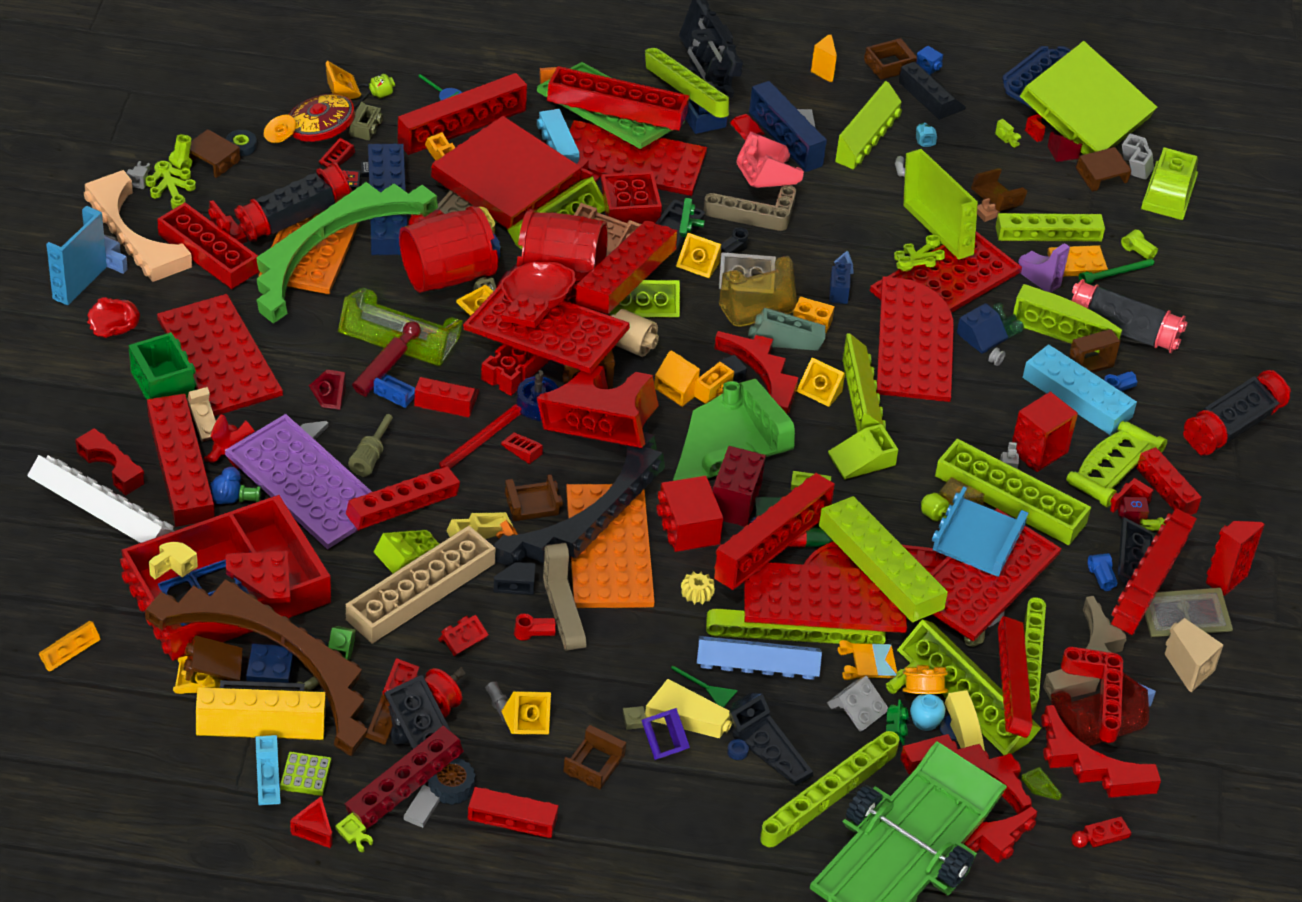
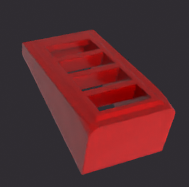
M339 138L319 160V164L326 168L330 167V163L327 162L329 160L340 166L355 153L354 145Z
M517 433L511 434L501 442L503 447L528 464H531L542 455L543 445Z

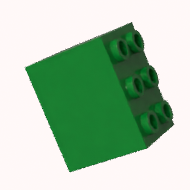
M172 332L128 345L131 374L146 400L185 394L186 398H188L189 392L194 391L196 387V381L193 376L196 373L193 363H189L186 351H182L179 339H175Z

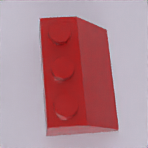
M420 377L415 388L414 406L469 418L478 397L479 389Z

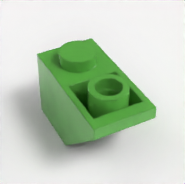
M339 626L333 627L329 648L337 650L349 661L353 651L356 630Z

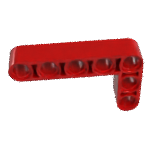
M1077 647L1066 648L1061 662V669L1065 673L1101 679L1099 737L1107 743L1115 742L1120 730L1122 714V657L1116 653Z

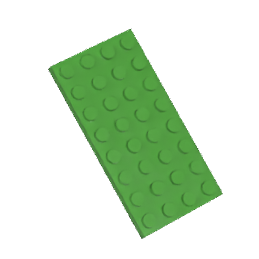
M583 62L569 68L609 77ZM550 79L537 86V92L544 97H547ZM559 104L639 149L672 131L666 127L653 126L643 122L639 123L630 119H621L617 116L604 115L595 111H587Z

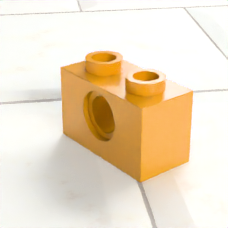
M721 362L717 363L695 380L694 397L705 404L723 393V384L733 381L734 371Z

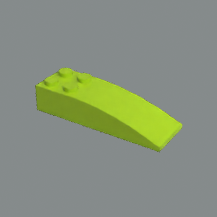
M1023 284L1017 296L1011 324L1071 344L1073 339L1109 329L1115 333L1119 340L1122 329L1097 313L1071 300Z

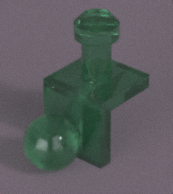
M996 303L992 308L999 313L1008 338L1021 333L1024 329V324L1017 320L1015 314L1006 316L1003 310V303Z

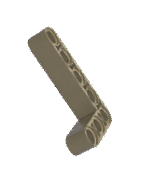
M791 185L782 186L775 206L710 193L705 196L703 211L709 217L784 231L788 227L793 211L796 189Z
M566 543L545 546L543 580L565 651L586 648V637L567 580L568 547Z

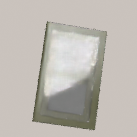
M1221 588L1157 592L1145 613L1151 637L1170 636L1171 633L1169 631L1172 625L1176 622L1179 623L1183 618L1206 633L1233 631Z

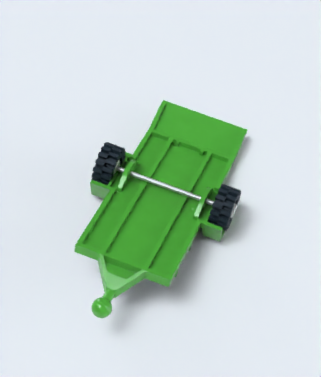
M936 741L918 767L891 796L876 786L871 788L868 785H865L857 792V795L853 797V801L849 804L850 807L847 808L846 817L851 822L846 819L842 821L846 828L856 835L810 884V889L827 900V902H916L917 896L929 882H932L934 887L946 895H950L968 874L977 855L976 852L965 846L964 842L986 819L1007 786Z

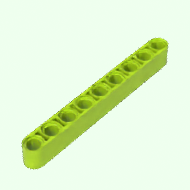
M657 48L645 50V62L648 70L681 93L689 95L692 101L715 117L723 118L729 115V98L661 50Z
M712 609L707 612L706 631L712 636L839 644L841 640L855 644H884L886 641L885 631L744 622L743 610Z

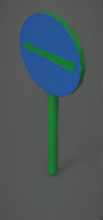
M421 74L418 75L419 78L440 91V101L462 93L455 88L443 90Z

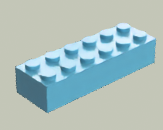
M1049 344L1026 362L1023 373L1025 380L1045 393L1051 391L1074 409L1078 415L1110 436L1118 430V426L1122 421L1126 422L1133 418L1137 401Z

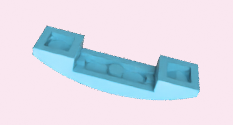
M277 735L255 736L258 804H280Z

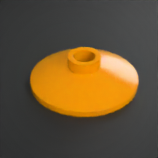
M290 115L275 117L264 129L265 139L270 143H279L288 139L296 129L295 119Z

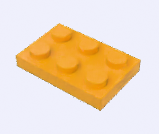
M1100 245L1070 247L1063 277L1079 276L1080 273L1087 271L1097 273L1108 270ZM1058 247L1048 248V257H1050L1052 251Z

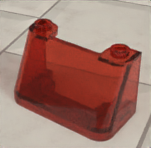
M1123 673L1122 714L1118 736L1142 729L1149 722L1148 689L1125 673ZM1058 691L1051 694V703L1055 706L1060 719L1079 741L1087 746L1103 742L1099 737L1100 693L1071 702V696L1066 691Z

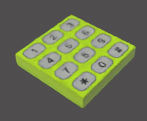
M289 752L280 790L323 796L331 766V758Z

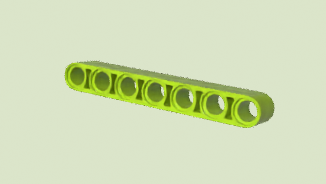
M1031 598L1028 601L1024 619L1032 715L1036 711L1039 700L1046 604L1040 598Z

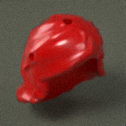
M102 297L89 310L87 323L90 324V329H93L94 335L107 338L123 334L135 328L140 319V312L136 305L129 300Z

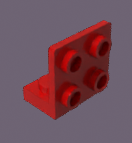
M214 200L210 201L208 212L211 222L241 244L247 242V236L230 215L226 217Z

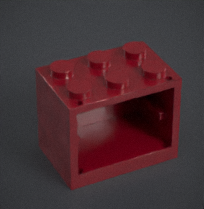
M728 446L713 486V493L722 513L723 521L744 527L748 525L755 506V497H758L762 487L766 455Z

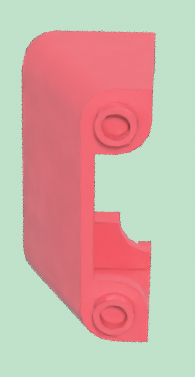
M751 131L737 157V165L748 183L756 188L795 185L802 181L804 173L799 167L795 168L785 164L790 157L786 145Z

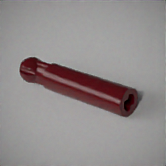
M417 322L406 323L403 327V334L399 338L393 337L353 382L352 387L357 393L366 397L374 388V379H382L408 350L406 344L420 336L421 327Z

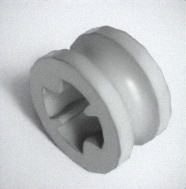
M996 347L991 352L988 361L994 362V365L999 366L1006 353L1004 351L1000 352V349Z

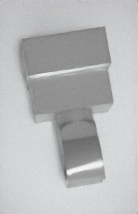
M139 161L133 170L128 169L126 174L132 180V187L140 189L146 187L145 178L150 171V163H147L146 166H141V161Z
M1009 442L1008 451L1001 454L1000 461L1018 469L1019 454L1016 453L1017 443Z

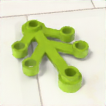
M167 161L157 162L154 166V174L145 178L146 186L152 187L150 189V196L152 198L161 197L163 190L168 187L172 196V209L185 203V198L178 193L175 185L183 187L187 191L196 189V182L190 179V169L183 168L179 170L173 168L172 164ZM170 174L179 176L181 179L172 177ZM160 177H163L164 179L159 183V185L157 187H154L156 185V181Z
M927 236L926 245L917 252L913 244H905L903 246L904 251L894 252V259L898 261L896 263L897 268L901 271H909L914 266L923 264L926 267H934L936 260H943L945 258L944 250L928 252L939 247L940 236Z

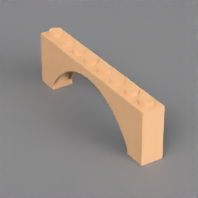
M124 170L85 184V200L91 203L93 209L102 212L103 223L108 225L110 232L117 236L118 242L124 245L128 255H132L136 265L142 268L144 275L148 276L152 282L192 267L191 253L183 243L176 245L152 241L134 233L124 224L119 215L120 209L128 195L133 194L132 180Z

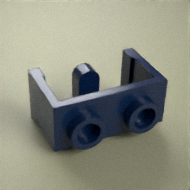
M835 262V266H832L829 302L848 303L851 264Z

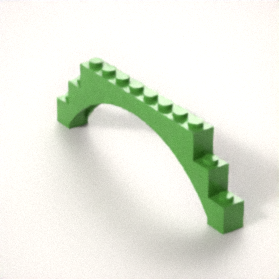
M367 182L357 187L350 194L344 196L337 203L331 205L321 214L302 225L299 229L256 258L258 270L263 273L257 278L258 290L263 294L257 299L259 313L273 324L288 314L284 299L289 279L302 258L326 237L349 225L376 217L401 214H422L426 217L438 208L437 195L423 185L414 189L409 194L396 184H392L382 192H379Z

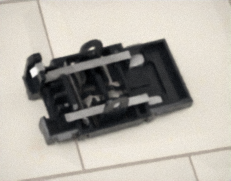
M692 0L679 33V37L690 55L689 61L693 66L686 68L691 72H695L697 76L725 94L728 98H732L734 95L731 87L733 77L741 76L743 72L741 69L743 61L736 53L733 35L727 25H723L719 17L716 16V12L711 11L707 0Z

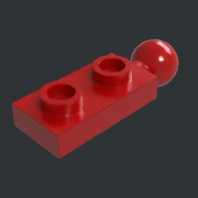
M1117 817L1085 826L1083 831L1073 833L1071 841L1077 848L1085 847L1089 841L1094 848L1130 837L1131 831L1123 818Z

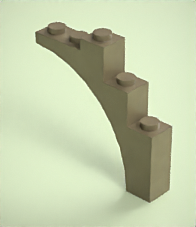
M1094 596L1086 597L1083 612L1088 621L1090 640L1086 649L1110 653L1123 651L1126 642L1125 632L1110 625L1109 619L1105 617L1100 603H1097ZM1060 669L1046 674L1043 687L1051 702L1096 692L1100 679L1068 674Z

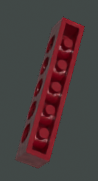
M445 726L439 728L347 801L345 806L348 814L353 813L367 830L386 813L392 811L401 801L408 798L421 785H424L436 773L440 772L451 761L458 758L464 752L460 739Z

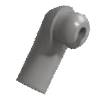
M898 156L895 161L899 177H905V168H903L904 158L902 156Z

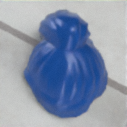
M229 466L224 468L222 474L210 483L209 488L213 503L219 505L232 504L239 499L242 477L235 467Z

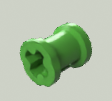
M241 485L239 502L261 501V486L248 488L245 485Z

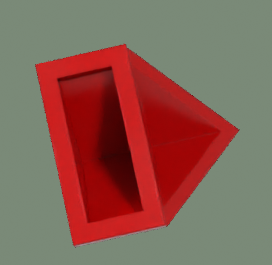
M319 797L291 819V834L331 848L332 831L322 797Z

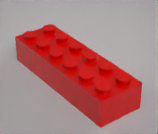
M187 203L181 204L157 219L159 236L170 244L179 245L183 243L191 253V260L230 289H233L259 272L256 259L258 255Z

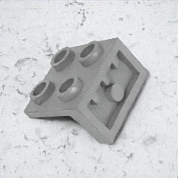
M867 676L854 681L827 702L831 709L838 706L840 709L844 708L859 731L866 729L885 714L888 709Z

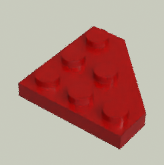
M287 551L226 554V575L232 579L234 577L238 579L244 587L253 593L257 592L263 596V600L269 604L290 602Z

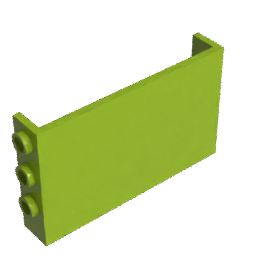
M922 149L906 153L903 206L933 235L940 236V242L958 259L974 255L978 202Z

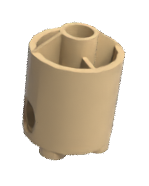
M620 309L616 315H611L630 324V329L615 346L641 357L645 356L650 349L656 347L659 340L657 323L625 309Z

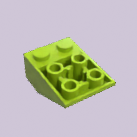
M879 424L864 428L829 450L828 454L842 477L848 479L896 466L898 448L884 426Z
M427 530L383 533L374 553L394 574L439 545V543Z

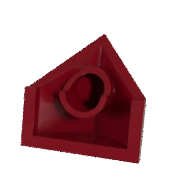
M1051 132L1047 147L1055 161L1059 162L1079 159L1083 144H1077L1073 140Z
M326 369L309 385L321 407L341 409L346 392V372Z

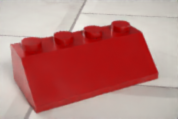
M1233 521L1230 525H1225L1219 532L1220 539L1215 545L1216 552L1211 558L1212 565L1207 571L1206 584L1212 588H1221L1223 596H1225L1248 577L1265 525L1264 523Z

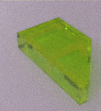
M1040 767L1022 775L1021 779L1033 794L1055 800L1061 799L1062 794Z

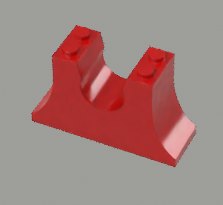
M599 365L591 374L580 371L565 385L553 391L540 394L537 397L541 420L545 430L639 448L645 445L642 428L658 407L652 375L635 372L621 386L608 389L604 367Z

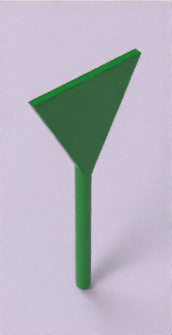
M671 667L672 670L704 687L714 702L723 708L738 692V690L709 686L679 668Z

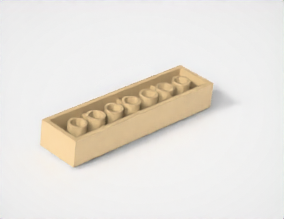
M467 526L346 604V621L373 644L495 564L496 548L472 527Z

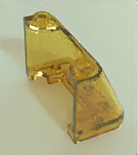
M789 256L778 258L775 261L776 270L745 278L737 270L723 273L719 306L733 325L741 327L755 323L757 314H761L764 307L785 314L794 311L797 304L793 262Z

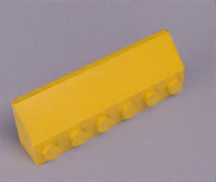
M197 688L196 736L256 738L255 736L277 735L279 739L324 740L325 692Z

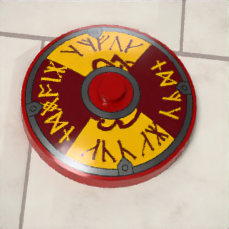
M324 94L301 102L289 113L296 121V129L292 136L298 140L310 142L325 140L340 134L352 124L355 118V109L352 101L342 95Z

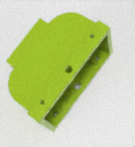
M1163 148L1159 161H1156L1141 209L1183 220L1198 175L1197 156Z

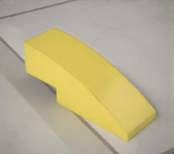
M506 512L471 513L469 519H451L447 533L449 537H452L467 526H470L484 539L496 536L499 531L503 530L500 525L502 522L507 520L511 525L512 523Z
M968 691L949 693L945 705L952 718L950 726L960 747L965 748L980 744L985 751L979 721Z

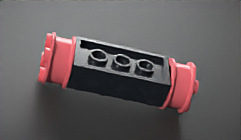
M1084 279L1078 284L1075 283L1072 290L1074 294L1072 301L1097 313L1122 329L1121 335L1149 344L1155 348L1160 346L1168 349L1169 353L1179 348L1181 343L1180 334L1185 332L1188 324L1185 321L1186 316L1179 317L1173 315L1170 310L1166 311L1099 287L1098 284L1095 286L1087 284Z

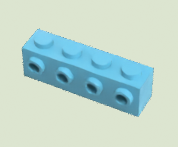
M560 109L539 112L537 127L542 131L543 140H546L548 146L577 164L580 152Z

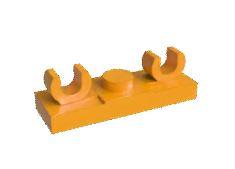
M88 621L39 652V656L46 669L52 671L101 639L94 623Z

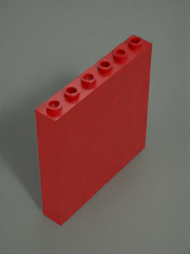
M504 116L494 120L492 124L471 136L464 143L459 144L452 151L447 152L439 160L434 161L431 167V177L473 206L485 207L492 218L507 229L524 219L525 213L529 209H539L577 183L581 175V167Z

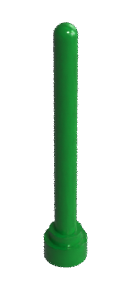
M1148 259L1097 273L1083 272L1079 274V282L1084 279L1085 283L1091 285L1094 280L1153 266L1155 262L1153 259Z

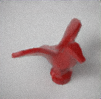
M220 414L211 432V438L214 441L212 451L203 458L204 461L214 463L221 455L225 454L226 449L255 432L246 420L239 428L234 425H228L226 417ZM229 459L230 463H231L236 469H240L234 462H232V461Z

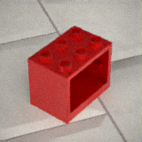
M1051 391L1019 411L1012 442L1017 443L1016 453L1019 454V458L1036 472H1039L1068 453L1078 415L1074 409Z
M707 476L661 483V490L658 491L659 504L656 506L657 514L662 517L663 529L667 530L668 542L670 545L672 544L674 551L678 552L719 545L723 516Z

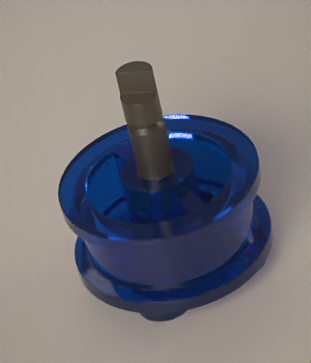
M539 370V374H536L535 377L523 380L517 389V405L522 408L520 413L537 421H541L537 397L540 394L558 388L555 382L543 377V371Z

